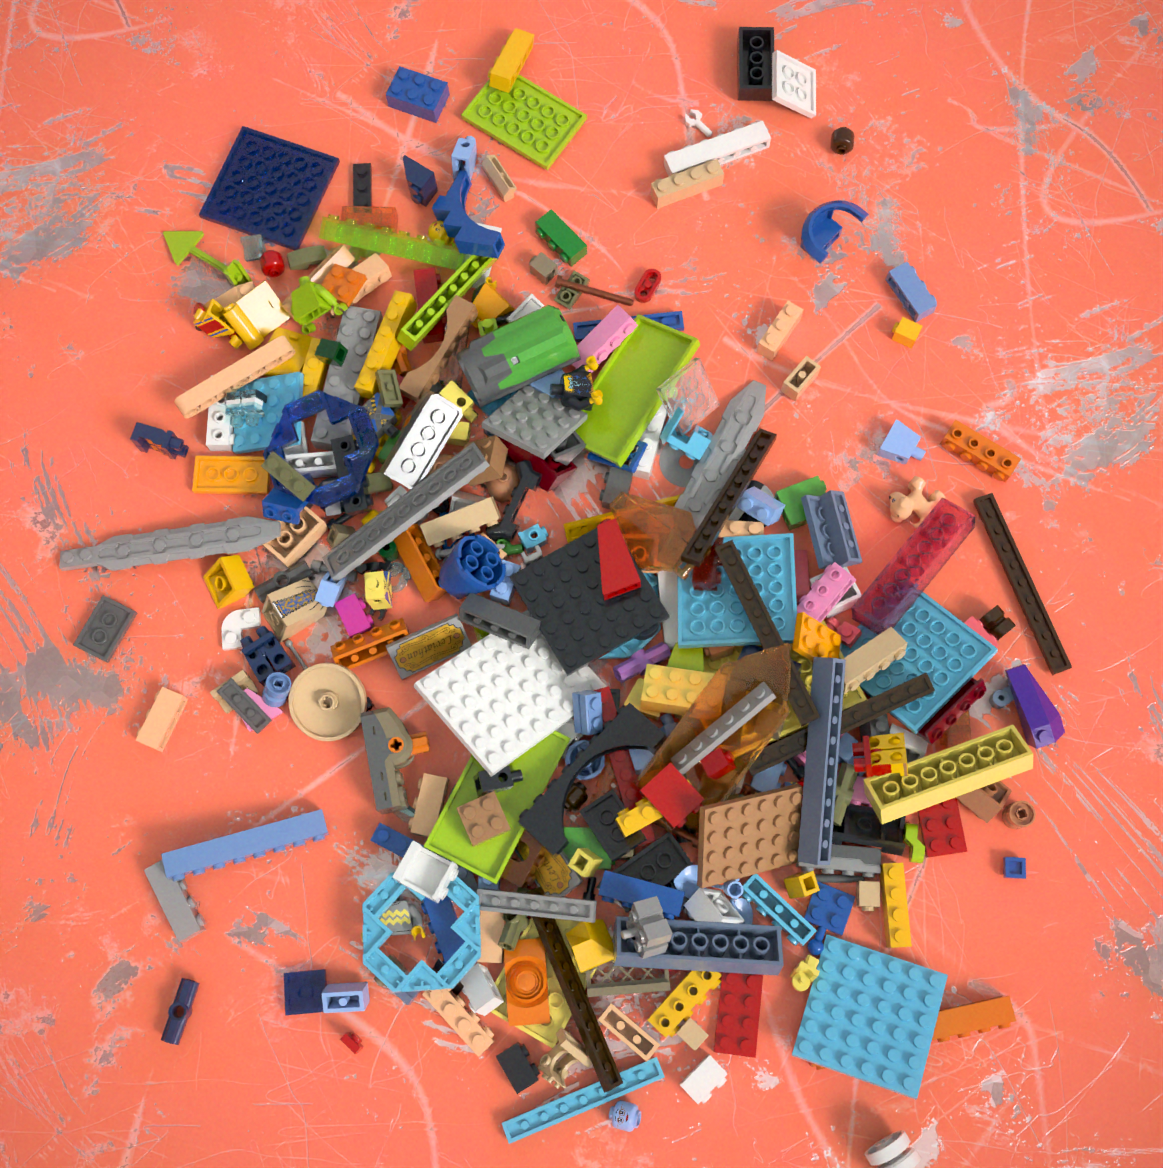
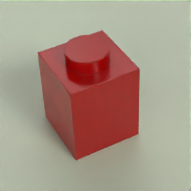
M721 747L700 760L707 776L714 780L721 778L736 768L733 762L735 761L733 754Z

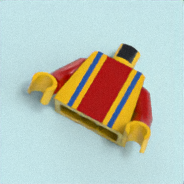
M214 299L209 300L204 305L200 302L196 303L193 317H195L193 323L196 330L204 331L213 338L220 336L229 337V344L238 349L243 341L238 338L236 331L223 316L224 307Z

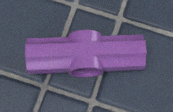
M661 642L647 650H638L632 654L630 659L613 667L616 679L623 683L638 674L645 675L647 664L657 665L670 658V648L666 643Z

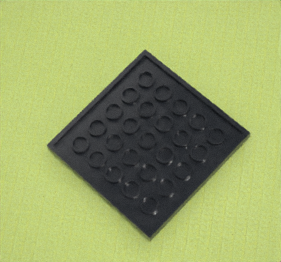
M597 527L509 576L532 617L541 621L540 631L567 676L670 618V615L631 553L630 556L641 580V587L604 601Z

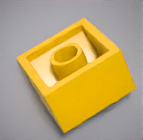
M240 555L220 557L203 576L217 609H221L246 597L254 588Z

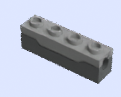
M832 844L830 865L797 862L796 867L801 868L802 872L820 869L823 874H834V871H842V875L854 876V873H862V877L875 878V875L881 873V849Z

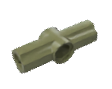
M842 763L836 782L833 825L841 826L846 808L851 802L854 792L853 786L858 774L854 770V765L849 763Z
M518 887L516 892L525 893L530 890ZM503 913L505 925L498 946L507 951H514L520 933L529 925V918L527 915Z

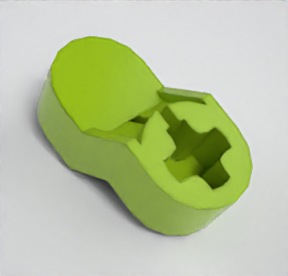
M905 822L903 841L910 847L909 861L922 864L925 846L917 839L918 825Z

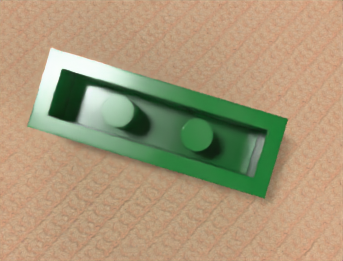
M552 209L535 222L537 236L540 239H544L548 247L552 251H556L564 263H568L572 267L587 255V245Z

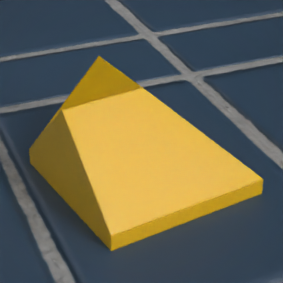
M595 919L594 923L580 922L565 934L580 973L614 960L613 942L603 919Z

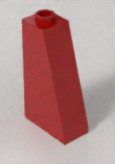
M616 518L601 521L597 525L602 594L605 601L640 588L641 580Z

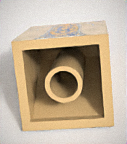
M308 577L267 594L262 613L280 643L325 615L327 607L315 601L317 588Z

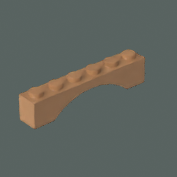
M455 295L446 310L447 330L440 348L428 362L408 372L399 386L402 395L417 403L426 392L430 391L433 384L435 385L438 382L442 369L448 366L450 356L457 351L461 338L467 335L469 325L477 318L478 313L475 304Z

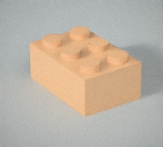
M305 506L300 512V522L298 525L276 520L281 523V536L262 546L289 569L301 559L329 528L321 518Z

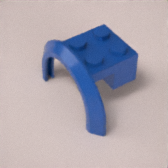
M844 200L829 201L819 205L807 216L803 224L800 247L821 264L828 257L829 253L826 250L840 237L843 228L832 219L834 210L848 212L860 222H863L869 214L861 207Z

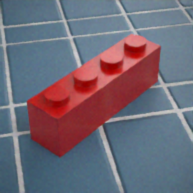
M435 267L413 270L418 311L439 290L438 285L441 284L440 273H436ZM443 319L422 339L424 344L444 340L447 324L443 323Z

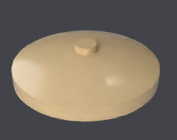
M319 663L305 669L295 679L289 693V710L294 723L304 734L320 741H336L350 735L361 724L360 713L366 712L367 695L361 680L349 668L337 663Z

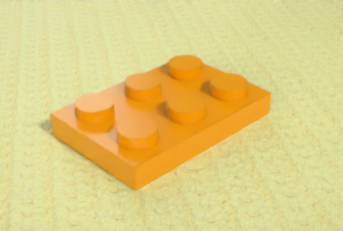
M797 613L792 650L812 662L814 657L839 659L841 635L806 613Z

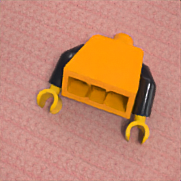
M490 276L486 278V283L481 284L473 291L471 303L475 304L478 315L471 324L476 329H479L477 323L485 319L495 318L497 327L508 324L506 319L515 310L496 290L497 281L495 280L491 283L492 277Z

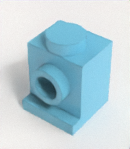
M538 523L518 533L519 540L527 554L535 551V546L537 545L542 547L548 544L546 537L549 535L545 527L542 526L540 528ZM534 534L538 535L536 538L531 537Z

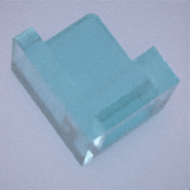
M262 235L240 237L244 247L245 260L247 262L259 260L266 251Z

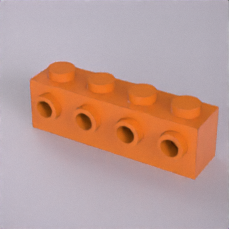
M956 419L940 443L946 450L955 452L964 461H970L975 464L979 470L987 471L998 481L1006 482L1021 460L1020 457Z
M418 524L411 525L406 531L394 538L393 541L425 602L439 600L447 593L438 583L441 567L428 546Z
M403 618L394 619L388 624L374 627L363 634H356L350 639L336 642L330 646L332 657L335 663L352 669L389 654L386 645L406 637L410 633Z

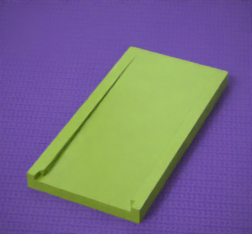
M639 314L634 319L638 326L615 348L593 382L594 390H601L603 394L602 404L596 405L593 403L591 411L581 410L587 413V420L575 430L586 444L585 450L616 464L620 468L700 346L697 338Z
M554 731L507 765L510 767V771L521 769L523 781L515 782L511 789L495 793L511 831L475 847L472 846L457 811V807L479 798L473 777L478 772L485 771V769L471 755L423 847L497 885L524 831V828L518 823L520 814L525 809L529 810L534 805L533 801L539 794L543 795L571 738Z

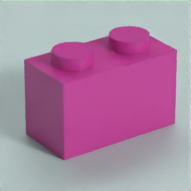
M354 593L335 603V607L350 638L372 629L371 625L374 622L371 615H366L364 611L366 605L362 597L358 598Z

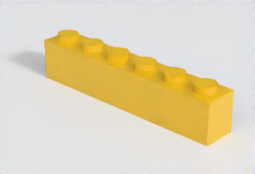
M394 291L354 386L363 398L371 399L377 392L379 393L375 376L376 371L391 370L401 347V343L397 340L401 328L414 316L418 306L410 293Z

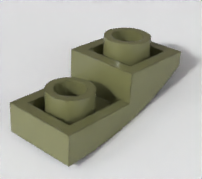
M324 246L306 247L287 253L290 270H307L309 265L320 264L327 257Z
M574 270L568 281L587 286L590 279ZM561 287L554 301L571 309L583 292Z
M382 472L367 474L370 483L368 487L369 494L392 490L391 479Z

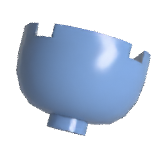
M588 740L577 741L569 747L565 757L566 765H571L576 760L575 756L582 749L585 750L590 745ZM605 756L589 764L578 775L577 779L590 780L597 777L604 768Z

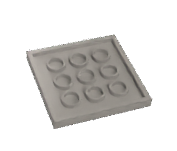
M526 385L482 422V428L544 460L587 420V413L562 406L561 400L551 398L548 394L541 393L535 390L534 387Z

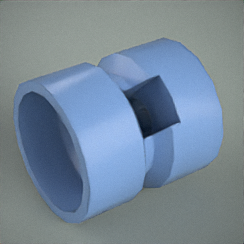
M281 672L272 673L267 677L262 692V699L266 705L281 707L285 704L291 689L290 678Z

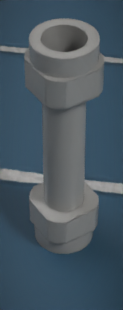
M312 561L311 571L327 573L328 569L323 561ZM352 570L348 573L346 581L355 582L358 571Z

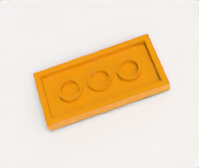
M195 456L192 491L197 494H269L270 473L261 466L268 457Z

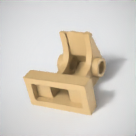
M561 1028L556 1033L559 1043L542 1056L537 1067L543 1072L541 1077L550 1084L553 1081L556 1082L554 1086L557 1089L560 1086L564 1089L566 1088L564 1080L568 1076L567 1069L573 1063L581 1062L587 1068L592 1065L586 1047ZM562 1054H567L562 1060H557Z

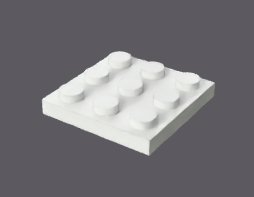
M778 50L773 52L772 100L811 119L815 117L816 70Z

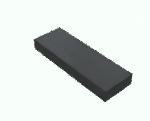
M232 678L217 691L257 734L273 721Z

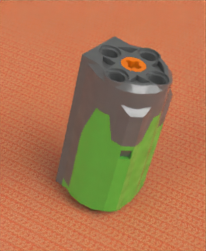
M545 305L470 341L468 348L458 352L456 357L480 407L581 360L577 344L559 308L551 305Z

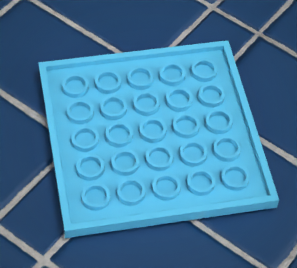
M793 533L717 537L700 567L685 563L680 558L677 564L679 648L761 645L714 549L730 540H733L783 643H793L797 616Z
M907 579L857 627L861 630L862 634L851 648L842 643L840 644V651L845 658L890 627L907 642L906 654L900 660H894L888 668L878 671L872 679L863 681L859 686L872 698L912 678L927 673L935 691L889 712L915 734L998 652L994 645Z
M826 934L824 950L820 955L816 968L820 972L818 977L812 982L792 1056L916 1100L948 975Z

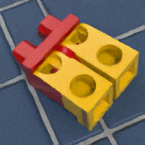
M904 732L876 735L870 738L869 736H863V742L852 743L853 757H865L853 759L855 772H866L867 777H873V775L881 776L888 773H900V776H909Z

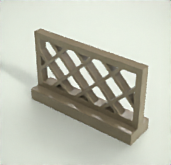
M597 966L595 968L605 977L600 983L591 984L590 978L595 968L591 971H586L588 997L671 990L668 969H664L665 978H655L650 973L653 968H650L648 971L645 968H641L646 974L641 980H635L629 975L635 967L626 972L620 966H617L626 975L620 982H615L609 975L616 966H613L608 974L604 973ZM647 975H649V976L652 977L653 979H645V978H646ZM628 976L632 981H624V980H625L626 977ZM606 978H608L611 981L608 983H603L606 980Z

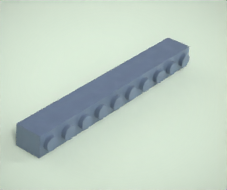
M814 657L811 699L820 718L808 724L798 862L830 865L845 659Z

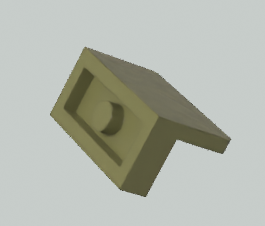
M377 370L375 376L382 406L390 407L396 413L403 404L395 370Z

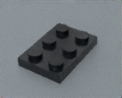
M613 789L579 811L612 863L647 840L641 830L624 838L615 819L619 817L617 813L626 807Z

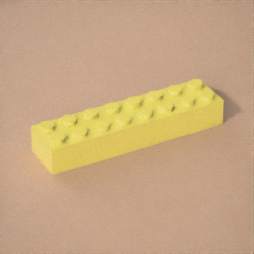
M1010 725L907 763L909 776H900V773H888L863 779L864 792L881 824L1031 770L1033 769V752L1015 726Z

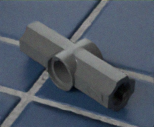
M303 560L285 571L277 572L273 578L256 586L254 590L260 601L264 603L267 594L307 577L309 578L313 574L306 561ZM283 578H287L286 584L280 585V581Z

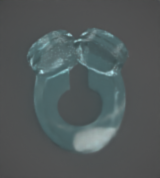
M394 562L391 566L392 569L388 572H391V577H396L399 573H402L398 585L391 586L392 593H397L406 586L408 580H411V575L402 563Z

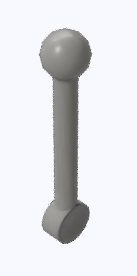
M287 640L285 645L291 649L303 669H307V665H305L293 647V642Z

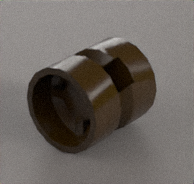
M998 605L979 619L984 628L989 629V633L997 641L1016 626L1009 617H1004L1005 612Z

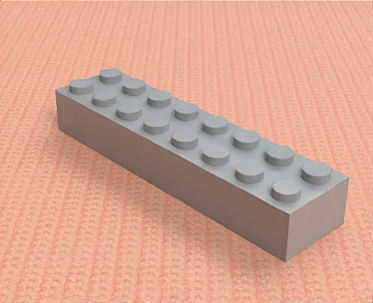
M349 306L346 311H343L336 341L340 342L348 350L342 367L329 366L311 437V442L317 449L333 451L331 439L348 435L356 436L358 425L355 424L352 416L363 406L365 398L359 395L354 386L383 320L381 311Z

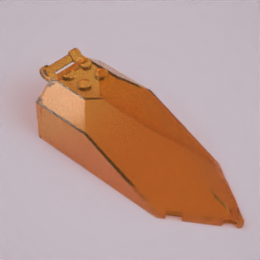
M784 643L774 648L771 647L744 656L742 659L733 662L723 663L632 782L642 789L670 762L673 764L671 758L764 681L776 698L714 749L716 750L721 747L729 750L735 758L733 762L736 768L721 778L714 780L707 776L699 761L683 775L686 780L689 779L691 785L705 799L701 802L703 806L726 801L789 715L788 694L790 693L791 670L789 651L791 645ZM700 810L696 814L692 812L686 816L688 821L685 823L697 832H699ZM664 817L657 820L666 827L665 830L670 833L673 830Z

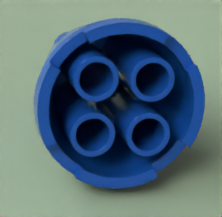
M465 536L455 545L439 572L440 579L438 580L439 586L456 599L467 597L469 593L477 594L495 588L504 580L506 574V566L502 564L501 558L497 553L499 549L484 536Z

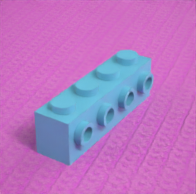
M758 874L751 875L742 885L743 894L741 896L749 903L753 901L758 906L756 910L762 916L768 915L773 920L771 922L773 926H781V930L788 934L786 938L794 946L797 944L804 946L817 931Z

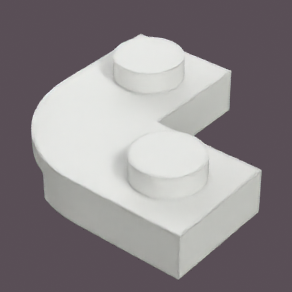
M259 607L233 611L224 619L221 630L222 648L224 651L243 649L240 642L243 639V630L261 627Z

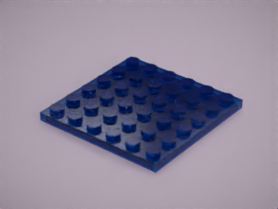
M242 126L199 216L202 219L277 245L298 250L340 160L337 157Z

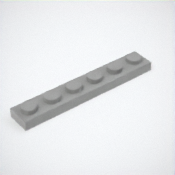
M763 681L674 755L671 761L676 769L684 775L773 701L776 696L770 687Z
M477 889V895L480 898V910L595 922L597 904L595 900Z

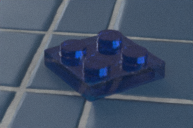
M326 969L284 973L285 1016L323 1012L322 992L327 986Z

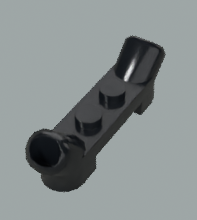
M523 460L515 465L520 483L511 493L512 500L510 505L507 504L504 508L503 520L486 528L487 536L494 542L500 538L510 543L513 541L520 527L513 522L529 489L536 492L541 482L542 473L535 471L529 460Z

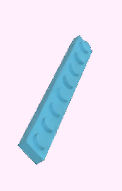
M657 1056L649 1059L647 1062H642L619 1072L623 1084L604 1093L600 1081L502 1122L501 1124L508 1143H513L665 1078Z

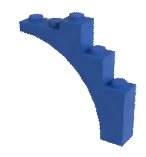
M460 170L446 196L439 195L433 204L432 210L437 221H444L443 225L448 237L455 238L454 241L460 253L498 259L505 246L502 235L498 231L478 225L466 214L465 204L472 183L467 171Z

